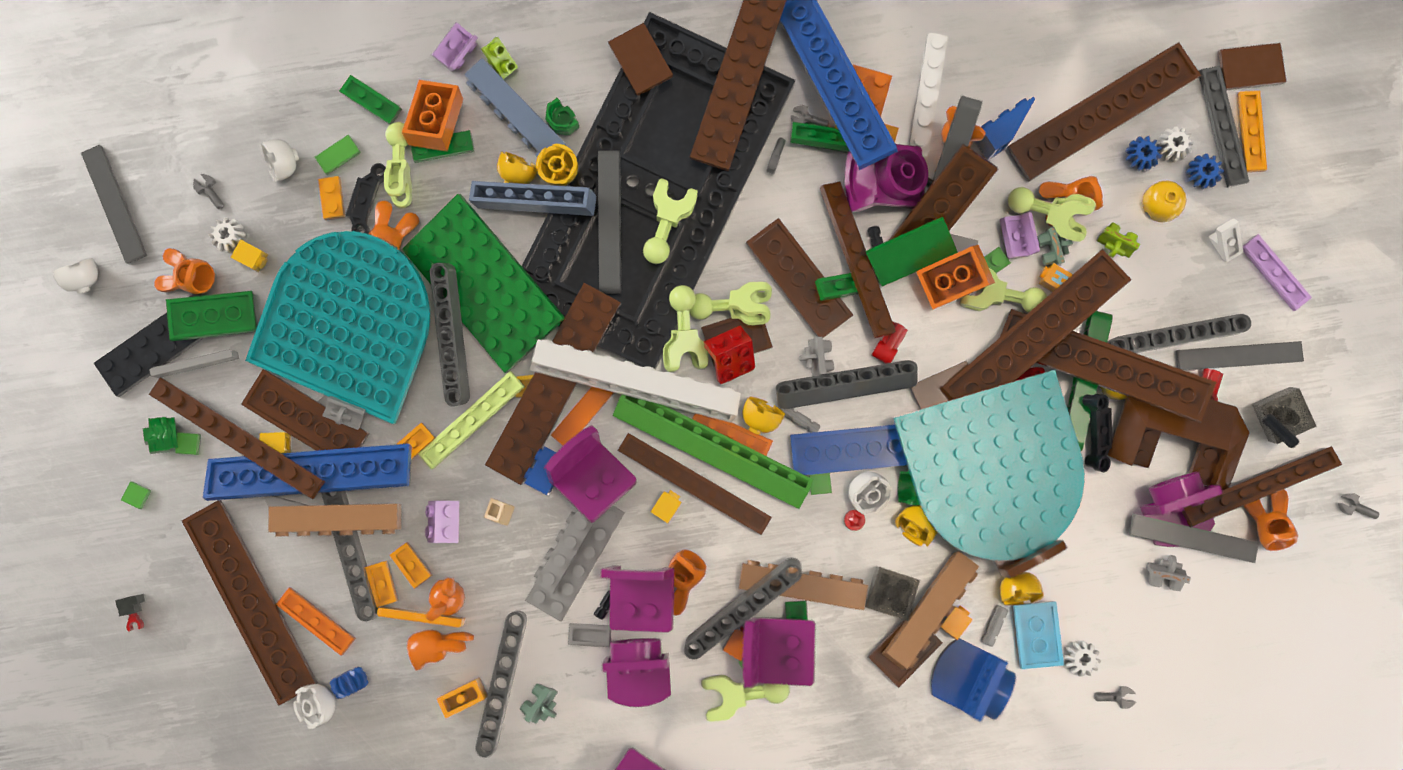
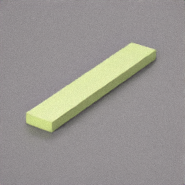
M512 371L508 372L420 451L418 455L430 469H434L525 386Z

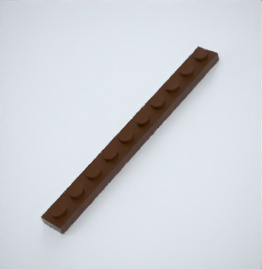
M160 377L148 394L314 500L325 483L324 480L167 380Z

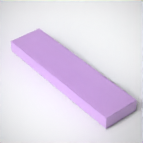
M1259 234L1242 246L1246 256L1293 311L1299 309L1312 298Z

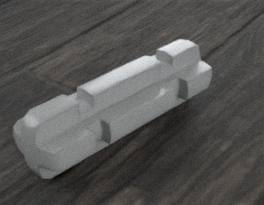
M794 408L783 410L786 418H791V421L804 429L807 428L810 433L819 431L820 425L815 421L811 422L810 418L798 411L795 412Z
M1002 606L996 607L994 611L995 616H992L986 630L987 635L984 634L982 639L984 644L991 647L994 646L996 641L994 638L998 636L1004 623L1003 618H1006L1008 610Z

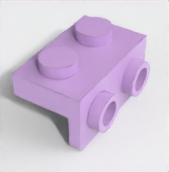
M456 22L431 55L449 70L460 69L465 62L463 57L467 52L471 53L477 46L475 41L478 37L470 34Z
M1031 212L999 219L1008 259L1028 257L1040 252Z
M428 501L425 510L426 517L428 518V526L425 528L427 542L458 543L459 501Z

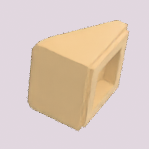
M491 498L484 518L507 526L513 514L514 506Z

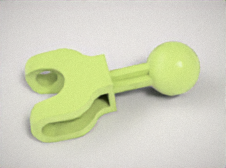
M395 122L389 125L385 134L387 142L393 148L392 160H387L384 172V188L387 194L391 196L394 205L398 208H406L412 202L410 166L405 160V147L408 146V143L402 134L405 124L402 122ZM405 193V200L402 202L398 201V196H401Z
M662 178L659 179L653 194V201L658 211L657 221L660 223L655 237L649 239L643 247V254L649 262L660 264L668 258L670 248L666 241L672 226L677 228L680 220L689 217L693 213L698 190L690 188L683 199L679 201L672 200L667 195L668 181Z
M1025 187L1015 188L1008 196V205L1012 211L1026 213L1029 210L1048 215L1046 223L1053 225L1060 237L1077 242L1085 239L1087 231L1085 226L1074 220L1073 215H1089L1096 207L1093 199L1080 194H1072L1063 199L1056 197L1053 203L1034 198L1032 191Z
M990 269L995 283L982 288V292L978 296L966 295L962 297L960 305L964 308L983 311L991 305H1001L1005 300L1021 304L1023 309L1029 313L1047 295L1040 288H1029L1025 292L1007 289V282L1001 281L997 274Z
M749 282L738 290L730 291V299L712 300L708 295L698 293L695 294L696 301L689 310V313L693 318L702 320L708 318L713 311L730 310L732 319H740L748 325L766 324L770 320L771 313L768 306L759 303L769 301L772 295V288L767 282Z
M685 285L675 287L669 296L671 306L677 311L678 330H671V338L663 348L664 367L668 372H674L679 369L681 356L685 352L691 355L692 363L696 368L705 369L708 366V351L704 347V341L698 337L697 329H690L689 310L694 306L696 296L694 291Z
M725 675L707 677L701 680V685L705 690H717L723 696L721 706L712 708L707 712L706 719L710 722L729 720L738 708L746 706L747 700L766 698L771 703L779 704L784 702L790 693L789 685L764 684L754 686L753 688H744V683H736Z

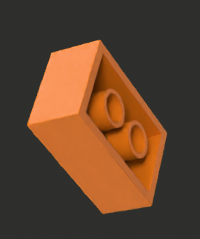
M853 64L858 77L881 117L892 75Z
M425 80L418 81L402 130L408 145L448 151L463 103V96L458 85Z
M979 245L971 246L916 271L932 309L946 305L995 283Z

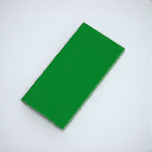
M943 217L866 250V254L882 287L958 253Z
M252 291L166 299L170 341L256 332L257 324Z

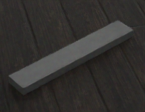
M1219 65L1200 69L1199 73L1201 76L1199 78L1220 162H1222L1221 165L1224 170L1227 188L1247 184L1250 181L1221 67Z
M97 145L81 152L125 263L129 264L146 257L147 254L103 146Z
M1302 341L1176 351L1178 368L1185 371L1304 362Z
M1137 514L1132 516L1129 535L1251 563L1256 562L1259 542L1194 527L1190 528L1189 526Z

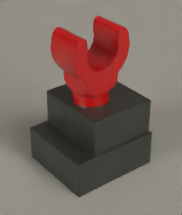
M144 594L115 600L119 617L129 616L126 624L128 632L134 630V622L137 623L138 629L144 628V622L137 614V612L142 611L140 603L145 602Z

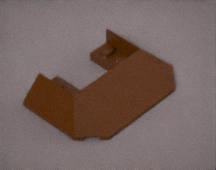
M1127 396L1112 438V449L1109 450L1107 456L1130 466L1135 464L1149 468L1162 432L1199 442V446L1189 473L1199 472L1204 485H1220L1223 491L1231 485L1250 432L1237 407L1210 399L1202 421L1199 423Z

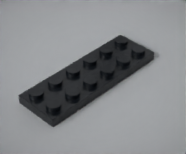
M192 294V295L189 296V297L201 296V295H200V294ZM166 312L93 364L114 395L120 397L150 376L149 369L168 364L204 338L170 341Z

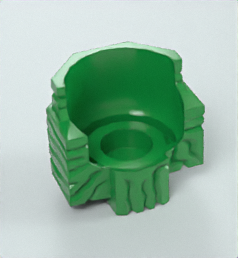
M558 97L547 104L545 120L547 125L557 135L570 136L580 128L573 110L569 106H562Z
M175 417L149 418V428H143L145 444L149 446L150 454L171 452L170 449L178 448Z
M909 470L908 472L900 471L898 502L906 503V505L920 506Z

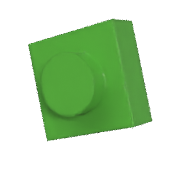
M1000 247L984 256L988 267L995 273L1011 264Z

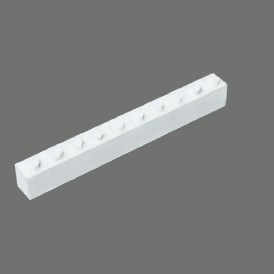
M537 340L530 370L730 423L737 416L741 393L735 392L732 388H720L709 382H697L690 377H678L671 372H659L652 367L637 366L630 361H618L611 356L595 355L588 350H576L569 345H557L550 340Z

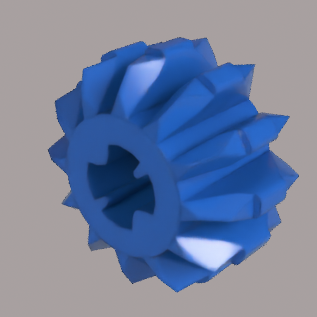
M1139 136L1136 138V141L1132 140L1129 143L1130 147L1126 149V153L1129 154L1126 160L1133 162L1130 167L1137 165L1138 171H1141L1143 168L1149 171L1152 166L1158 165L1159 162L1157 160L1162 157L1158 152L1162 147L1155 146L1157 140L1150 142V136H1146L1144 139Z
M1204 154L1202 157L1200 155L1196 156L1194 161L1188 164L1190 169L1186 173L1191 175L1188 181L1194 180V187L1201 185L1202 189H1206L1208 186L1214 187L1216 182L1222 179L1220 174L1224 170L1219 168L1222 162L1216 163V156L1209 158L1208 154Z
M362 667L350 669L330 681L331 690L337 699L347 697L365 688L369 683Z

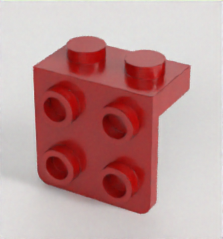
M737 326L704 341L705 349L714 359L717 381L720 384L729 382L755 369L753 342L741 326Z

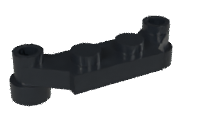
M381 163L374 164L370 169V173L363 178H357L345 215L352 222L351 231L361 232L365 230L364 233L367 234L370 232L367 221L379 184L384 182L386 167Z
M1086 394L1082 402L1084 406L1090 409L1092 452L1085 457L1084 462L1087 467L1104 473L1109 470L1111 465L1107 454L1112 449L1113 444L1112 408H1108L1109 399L1106 395Z

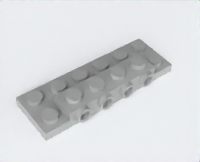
M612 506L595 522L591 523L578 510L576 513L572 511L566 520L569 524L566 530L561 529L555 539L558 544L555 549L550 548L544 558L548 561L544 567L540 566L536 571L534 577L537 579L525 601L562 622L625 512Z

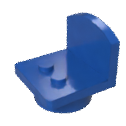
M959 638L951 642L936 661L931 678V694L964 711L979 722L982 721L984 715L995 720L1001 715L1010 700L1016 682V673L1006 669L1008 666L1007 661Z

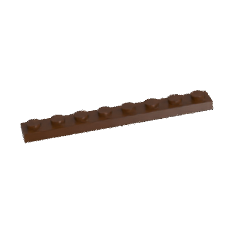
M841 181L824 184L820 187V191L874 338L891 335L896 330L874 270L866 254L864 243Z
M630 433L626 435L617 450L760 535L763 534L772 518Z
M1331 446L1222 491L1223 494L1206 499L1203 504L1193 507L1191 505L1186 506L1182 513L1191 528L1340 467L1342 463Z

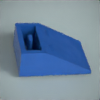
M1034 97L1029 100L1026 98L1022 99L1011 111L1007 109L999 114V118L994 122L989 120L981 126L986 134L981 141L974 142L987 160L1005 150L1013 140L1035 101Z

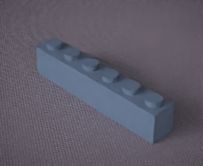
M483 58L464 74L468 80L466 82L468 87L473 92L477 90L481 94L480 99L487 106L491 104L495 108L493 112L500 120L505 119L509 123L507 125L508 128L515 135L519 133L523 137L521 141L527 148L530 149L532 147L537 152L535 154L536 157L542 149L553 146L552 144L566 146L564 141Z
M472 181L469 201L479 209L594 216L597 196L587 187Z

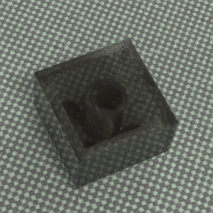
M1288 387L1252 404L1269 442L1279 444L1283 441L1262 422V419L1267 414H1273L1295 436L1317 427L1300 388Z
M876 566L865 607L908 621L920 580Z

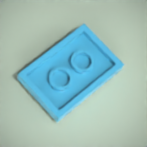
M1057 602L1013 605L1020 669L1064 666Z

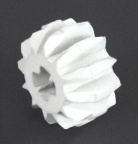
M1174 126L1172 129L1167 128L1164 134L1158 137L1161 142L1157 143V146L1162 147L1159 153L1161 155L1166 154L1165 160L1172 158L1173 162L1185 159L1187 154L1192 152L1190 146L1194 144V141L1189 140L1192 134L1186 135L1185 128L1179 131L1177 126Z
M224 217L223 222L216 220V227L210 226L214 232L208 235L213 239L211 244L217 246V250L221 252L225 250L227 253H231L232 248L235 250L240 239L245 237L246 233L242 232L244 227L238 224L237 220L232 219L230 221L229 218Z
M1082 640L1080 645L1078 642H1073L1074 649L1071 647L1066 648L1070 654L1064 655V658L1069 660L1065 663V666L1067 668L1071 667L1070 673H1078L1079 677H1083L1085 673L1087 676H1092L1091 669L1098 671L1095 663H1101V659L1096 658L1100 652L1094 650L1095 645L1091 643L1087 645L1086 641ZM1085 656V661L1080 662L1079 657Z

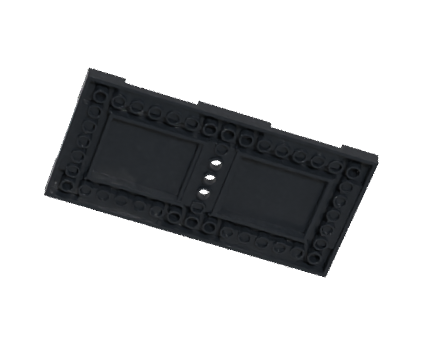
M649 12L644 24L671 70L673 77L637 96L622 68L620 69L577 155V175L572 182L566 185L570 187H587L597 196L594 216L548 213L522 267L564 317H566L583 283L599 290L598 152L620 150L621 294L606 295L621 302L598 346L626 361L633 362L637 366L652 367L656 370L663 356V348L671 338V330H674L678 323L677 311L669 302L670 293L675 287L680 285L688 286L694 291L759 155L789 98L796 80L764 66L729 172L692 160L690 155L727 48ZM630 177H636L639 183L631 187L627 184V180ZM659 179H665L668 181L669 187L667 194L674 195L678 201L685 197L688 189L698 190L693 213L689 217L680 220L677 228L672 226L666 241L670 248L668 258L660 264L649 262L643 254V247L649 239L655 237L660 222L657 221L658 211L654 206L653 195H648L645 192L646 188L650 185L656 187Z

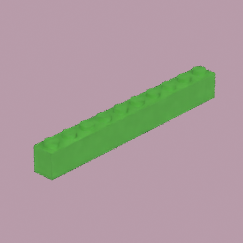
M622 394L612 415L800 509L814 481L665 405Z

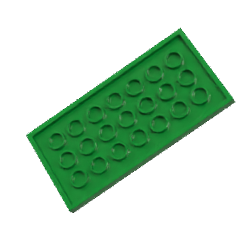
M457 194L402 248L403 252L430 284V269L435 263H450L455 267L462 323L504 373H508L536 346L537 340H543L565 319L562 313L461 194ZM444 268L441 269L442 277L445 275ZM445 288L443 291V295L446 298L448 292Z

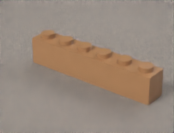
M401 504L269 507L268 532H276L275 537L289 536V532H297V536H310V532L318 531V536L331 535V531H339V535H353V531L361 530V535L374 534V530H382V534H395V530H401Z
M960 551L953 553L882 654L902 670L911 669L918 661L916 657L921 650L924 651L930 644L928 639L932 633L936 634L942 627L940 622L944 616L948 617L953 611V603L956 599L960 600L965 594L966 590L964 588L967 583H972L977 577L978 573L976 571L979 566Z
M748 560L747 564L742 563L738 588L748 590L779 565L768 563V567L759 566L760 562ZM789 567L788 570L789 573H796L798 571L797 568ZM810 571L809 574L802 573L801 579L780 596L864 610L868 585L863 584L862 579L851 578V581L842 580L843 576L830 574V578L822 577V572ZM773 580L770 582L773 586H779L781 584L779 580Z

